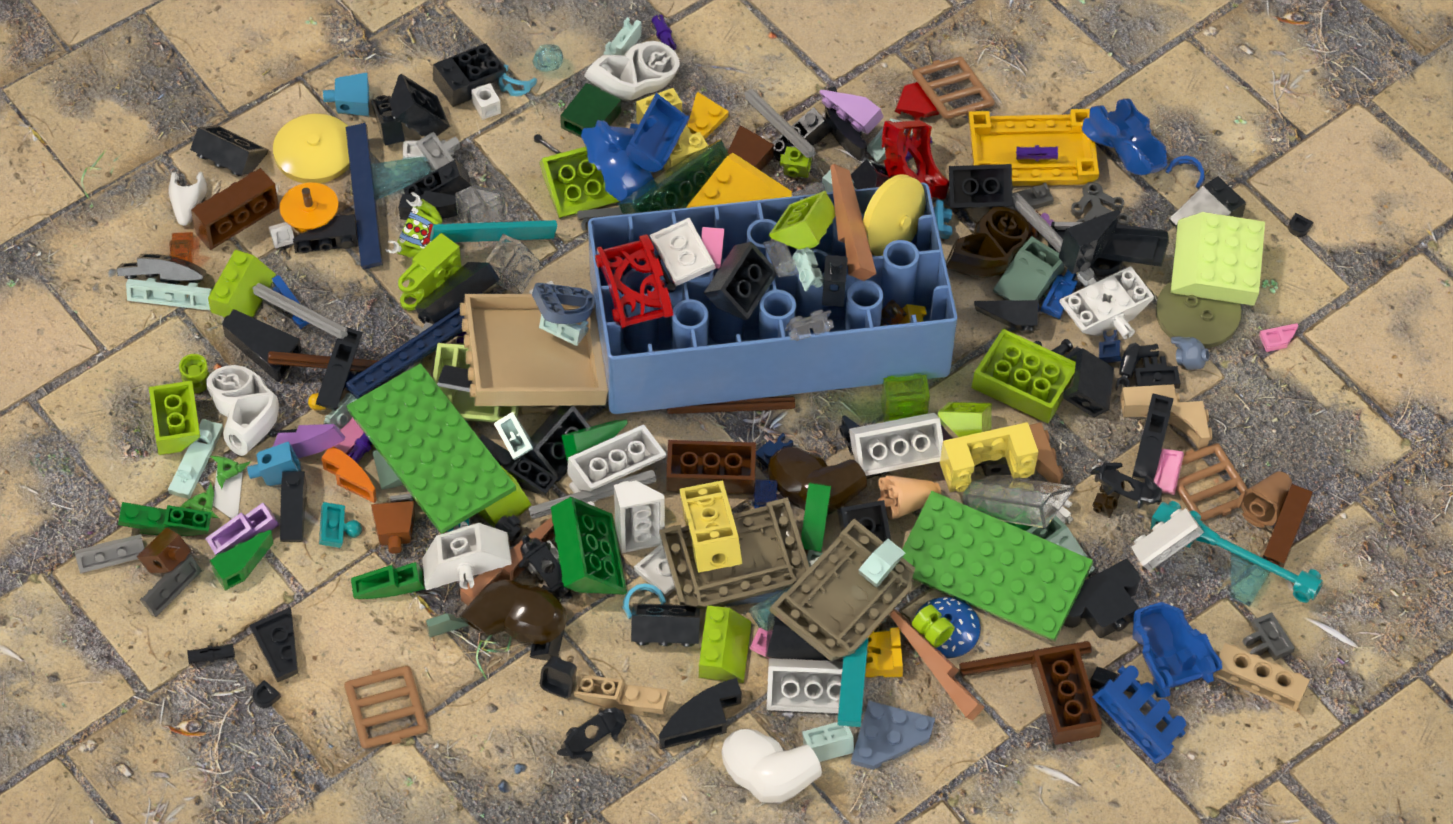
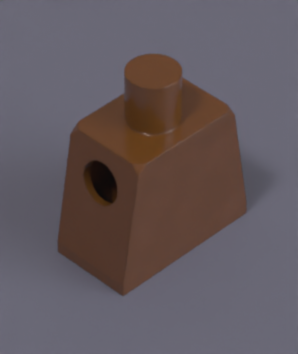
M165 528L136 557L149 573H168L187 558L191 549L179 534Z

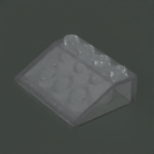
M995 474L972 481L962 496L964 505L1003 522L1046 528L1074 492L1075 488L1070 485L1024 478L1013 479L1011 476Z

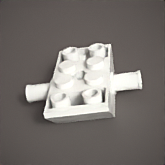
M1130 266L1098 282L1094 277L1086 281L1078 274L1077 278L1085 288L1060 299L1059 302L1081 332L1100 336L1103 334V331L1108 332L1116 328L1124 340L1132 337L1135 330L1132 329L1128 322L1133 320L1154 299V295Z
M463 521L460 523V528L458 524L454 527V531L437 535L422 558L426 590L438 588L455 581H460V586L463 589H468L467 583L469 582V587L472 588L474 586L473 576L512 564L508 533L481 523L468 526Z

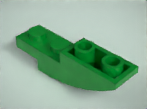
M122 502L118 525L140 529L139 533L158 536L165 528H168L180 536H196L208 534L212 512L167 505V509Z

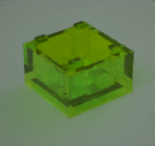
M914 374L913 376H888L883 378L881 406L884 422L928 414L930 394L927 375Z

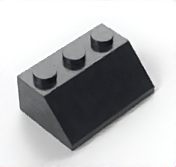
M401 73L397 78L389 102L393 118L397 122L401 121L409 129H414L422 137L432 132L436 136L440 135L450 125L438 97Z
M218 125L198 127L190 148L191 151L197 153V157L204 160L210 159L214 161L213 164L220 168L226 167L231 170L232 174L237 176L253 172L269 151V149Z
M752 242L738 244L733 247L704 291V294L718 309L743 320H748L778 274V271Z
M574 405L558 406L530 437L533 449L523 456L556 476V482H559L568 470V461L562 435L590 426Z
M633 603L631 642H636L637 645H648L649 642L658 643L661 646L681 643L682 646L686 647L699 644L700 608L676 604Z
M773 613L769 614L765 657L830 661Z

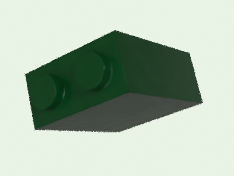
M586 83L560 115L561 128L581 138L582 130L584 128H594L597 120H604L611 126L621 113V99L601 90L597 86Z

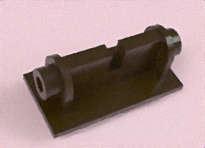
M1124 481L1121 482V487H1122L1123 490H1124V488H1125V482H1124ZM1101 484L1099 490L1104 493H1097L1092 504L1093 510L1096 513L1105 511L1108 518H1111L1113 510L1117 508L1120 494L1112 492L1110 495H1107L1102 489Z

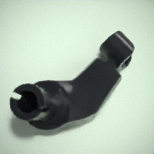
M1135 342L1128 345L1121 359L1119 375L1122 377L1117 380L1115 385L1116 391L1120 384L1129 387L1130 381L1128 378H1132L1136 364L1141 358L1159 357V351H1150L1159 349L1157 343L1139 346Z

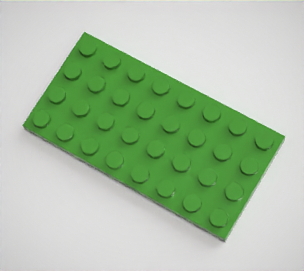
M421 363L346 405L347 411L440 534L445 533L516 491V485Z
M931 491L902 549L906 553L902 558L915 567L913 580L1053 642L1056 641L1094 563L1092 559L934 491Z

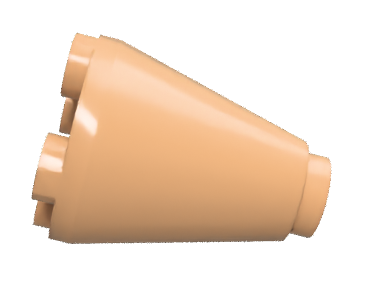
M890 475L880 478L878 482L880 488V498L878 501L884 500L887 517L892 520L923 508L931 491L941 494L939 484L928 480Z

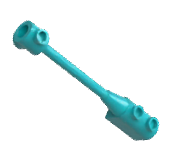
M1170 501L1169 504L1162 502L1152 516L1150 529L1160 522L1166 523L1170 520V515L1176 510L1181 509V505L1175 501ZM1190 511L1204 531L1202 535L1195 539L1196 541L1214 546L1217 545L1294 583L1293 596L1300 602L1308 603L1310 599L1314 600L1317 597L1323 584V580L1320 579L1321 574L1318 571L1310 569L1307 573L1302 570L1298 576L1221 538L1220 535L1200 520L1201 515L1198 512ZM1195 540L1186 545V547L1190 548Z

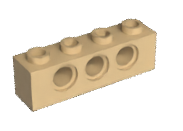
M1224 644L1218 656L1223 669L1214 672L1213 676L1297 712L1310 679L1305 678L1300 673L1284 669L1279 664L1270 663L1256 654L1247 653L1238 646ZM1257 674H1263L1265 677H1260ZM1279 683L1285 684L1286 687L1279 685Z

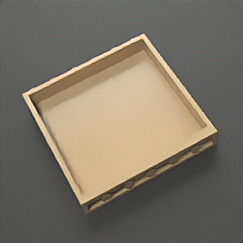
M465 294L464 303H460V315L464 316V319H462V332H466V335H464V348H468V351H466V364H470V367H468V380L472 381V384H470V397H474L475 406L605 405L608 388L595 306L590 317L586 320L589 322L586 326L589 328L588 332L580 343L575 346L539 328L541 312L532 294ZM561 304L564 310L580 308L579 306Z

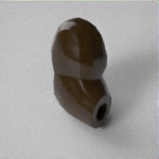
M1001 206L992 208L975 225L974 234L956 239L946 260L947 269L979 278H989L1004 274L1018 251L1028 240L1030 230L1027 220L1019 212L1011 208Z
M785 447L776 451L768 464V475L775 489L784 498L788 497L790 501L798 504L804 511L809 482L831 485L827 516L837 511L838 508L843 507L867 486L865 472L854 459L827 466L823 458L816 454L809 453L801 448Z
M504 579L487 586L459 616L469 626L485 636L505 631L514 639L533 644L551 642L560 635L567 622L566 609L548 590L535 585H523L509 579Z

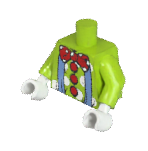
M411 192L413 196H416V200L410 202L406 199L407 203L413 206L397 242L387 241L393 243V250H385L388 253L397 252L399 255L413 258L431 242L432 227L434 224H442V217L435 206L423 199L420 200L416 193Z

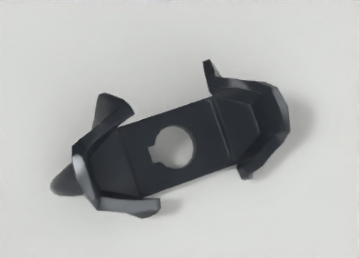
M1104 462L1102 466L1096 467L1090 472L1091 475H1096L1094 481H1099L1102 484V489L1107 495H1110L1112 492L1123 495L1138 502V509L1144 504L1157 503L1159 505L1162 502V488L1150 476L1146 475L1145 482H1140L1116 470L1123 467L1122 463ZM1126 481L1130 483L1134 490L1129 492L1123 490L1121 482Z
M524 535L522 538L523 544L520 547L523 559L519 567L526 568L530 562L548 585H543L541 588L548 590L557 599H572L571 589L565 588L562 582L561 565L550 552L551 544L537 537L530 538L528 535ZM544 559L552 561L554 564L553 572L545 573L542 570L541 561Z
M600 708L598 714L579 727H572L567 731V737L561 745V749L557 751V754L569 756L572 759L583 758L589 762L593 757V752L585 751V749L610 733L615 742L619 741L618 735L627 722L624 710ZM590 725L598 727L593 738H587L585 734L586 728Z

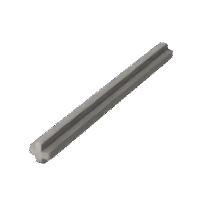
M753 89L745 91V99L807 158L815 156V148Z
M1014 193L1012 195L1013 206L1060 253L1063 239L1019 193ZM1091 268L1078 272L1086 281L1094 277V271Z
M261 283L253 287L254 295L339 339L347 337L346 327Z
M649 470L610 482L592 491L584 490L529 507L530 517L537 519L552 514L551 506L569 497H574L588 503L614 495V485L624 481H638L644 485L655 483V472Z

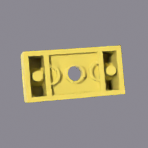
M674 88L658 93L682 112V101ZM654 95L636 101V121L638 124L642 120ZM687 125L667 163L663 166L671 181L704 169L709 165L708 144L700 132L692 134Z
M1028 422L944 440L940 466L949 492H964L971 488V473H974L975 465L983 461H996L1005 457L1013 479L1019 477L1027 478L1034 474L1038 449Z
M723 480L679 489L683 517L686 526L689 527L692 538L694 559L698 573L742 564L739 536Z

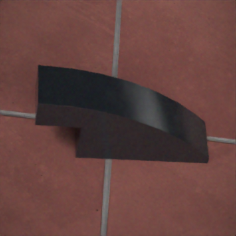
M737 678L707 688L681 706L659 734V748L664 749L727 733V721L723 708L741 704L742 693Z

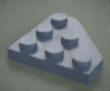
M869 701L852 755L851 764L874 770L880 767L882 763L890 759L894 760L918 745L922 746L928 743L931 738L935 718Z

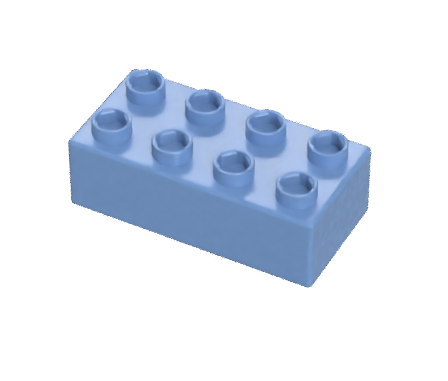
M921 183L926 197L925 212L918 219L917 234L911 242L895 240L885 247L883 256L872 255L876 274L865 281L848 275L847 266L844 307L822 305L823 285L819 288L811 285L805 291L792 258L797 249L771 239L769 236L789 204L815 194L591 218L588 221L590 282L595 299L594 306L608 388L607 398L610 412L613 414H623L947 377L951 371L957 312L929 186L926 183ZM879 187L855 190L862 220L871 198ZM829 192L827 195L834 205L833 192ZM836 216L833 219V223L827 228V233L820 239V243L810 249L814 251L818 263L817 267L812 268H819L823 278L827 255L846 257L845 243L838 241ZM690 218L700 238L702 236V227L724 229L721 265L735 245L752 242L778 271V274L748 320H743L718 309L704 294V291L719 270L714 269L676 286L674 292H668L674 316L660 317L622 328L618 322L615 323L612 314V310L615 309L605 275L601 267L598 268L596 265L595 255H598L597 247H602L604 250L639 241V236L646 234L650 238L651 234ZM654 246V254L657 255L658 252ZM661 260V263H662V265H663V267H664V269H665V271H666V273H667V275H668V277H669L671 283H674L673 280H672V278H671V276L669 275V273H668V271H667V269H666V267H665L663 261ZM640 261L638 265H644L645 262ZM629 265L620 281L630 289L640 293L642 281L651 274L636 271ZM661 276V277H660V280H662V281L664 282V284H665V285H664V288H666V287H667V283H666L664 277ZM832 284L830 289L836 291L838 290V285ZM651 285L646 286L644 295H647V289L653 291L654 287ZM618 291L619 297L621 299V297L624 295ZM637 302L632 313V307L629 304L624 306L626 317L641 314V307ZM907 304L925 306L926 308L923 322H917L916 316L911 315L910 323L886 326L884 323L885 326L882 325L884 321L881 318L884 320L889 318L890 320L891 316L886 310L891 312V306L893 307V315H897ZM645 306L644 313L659 310L660 308Z

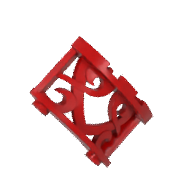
M919 119L903 122L885 121L882 133V148H885L886 160H884V164L889 177L901 174L908 175L917 179L920 183H926L929 186L931 198L945 199L949 188V180L938 170L932 157L930 147L932 127ZM908 152L914 158L917 174L906 163L905 158Z
M647 234L639 236V241L604 250L602 247H597L598 255H595L596 265L598 268L601 267L610 289L615 307L612 310L615 323L618 322L622 328L660 317L674 316L667 287L664 288L665 284L660 280V277L663 276V271L659 259L655 257L654 246ZM640 261L645 262L644 265H638ZM629 265L636 271L651 274L642 281L640 293L630 289L620 281ZM651 285L654 287L653 291L647 289V295H644L646 286ZM618 291L624 295L621 297V299L619 297ZM636 302L639 303L641 314L626 317L624 306L629 304L632 307V313L635 310ZM645 306L660 308L659 310L644 313Z

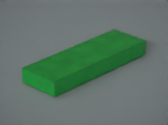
M809 482L801 541L805 550L822 552L831 485Z

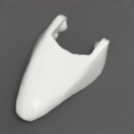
M176 172L171 174L168 188L169 197L175 217L180 225L190 224L193 220L191 209L201 203L206 195L207 183L203 172L198 173L196 184L186 187L177 185L179 176Z

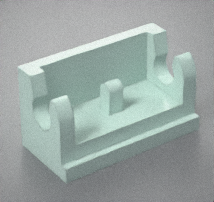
M629 17L624 20L623 28L614 40L606 44L604 55H624L641 37V21L636 20L632 26L629 23Z
M541 314L539 328L577 346L587 334L589 328L586 326L589 322L585 320L581 325L576 323L556 324L545 320Z
M836 722L802 732L803 745H809L813 749L819 762L854 752L853 735L849 726H839Z

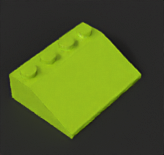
M586 146L544 157L540 160L539 164L544 181L559 218L577 214V211L591 210L621 202L605 190L602 171L597 170L595 164L589 163Z
M1002 329L975 370L971 388L1049 424L1063 400L1064 391L1069 388L1074 378L1076 362Z

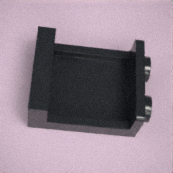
M1084 348L1069 355V359L1076 362L1073 386L1064 391L1063 398L1094 418L1110 409L1114 367Z

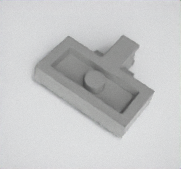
M434 132L416 142L417 147L434 170L453 161L454 152L461 148L456 136L447 142L445 140L440 141Z

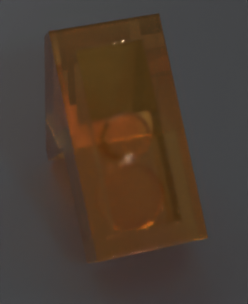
M193 232L172 233V240L169 242L170 256L193 263Z

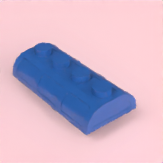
M656 93L626 147L628 157L646 171L658 172L667 163L690 117L683 114Z

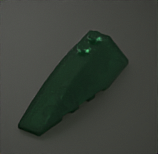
M722 140L712 143L679 162L618 203L623 215L686 208L729 155Z

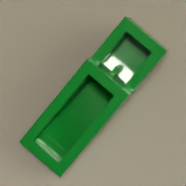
M417 562L398 568L389 565L351 578L354 599L385 598L426 589L423 569Z

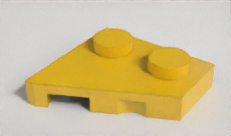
M697 92L687 127L692 134L700 132L703 138L706 139L729 116V111Z

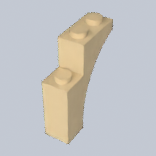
M1174 384L1122 388L1120 402L1123 417H1147L1152 393L1174 398L1168 423L1184 432L1194 442L1198 450L1207 447L1209 441L1212 440L1211 427L1208 428L1207 425L1209 413L1208 409H1204L1203 401L1180 402L1179 393H1175Z

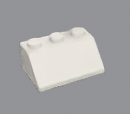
M1186 508L1184 510H1176L1170 515L1171 519L1166 523H1158L1152 528V533L1147 536L1142 535L1134 541L1135 545L1131 548L1140 563L1147 570H1153L1204 533Z

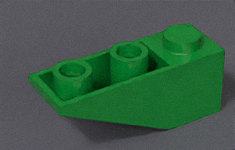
M271 530L258 533L254 538L238 543L234 548L224 553H219L210 559L212 571L225 591L245 581L274 544Z

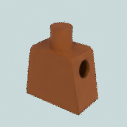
M414 501L371 504L379 544L388 545V551L392 554L400 553L402 551V544H408L412 540L415 520Z

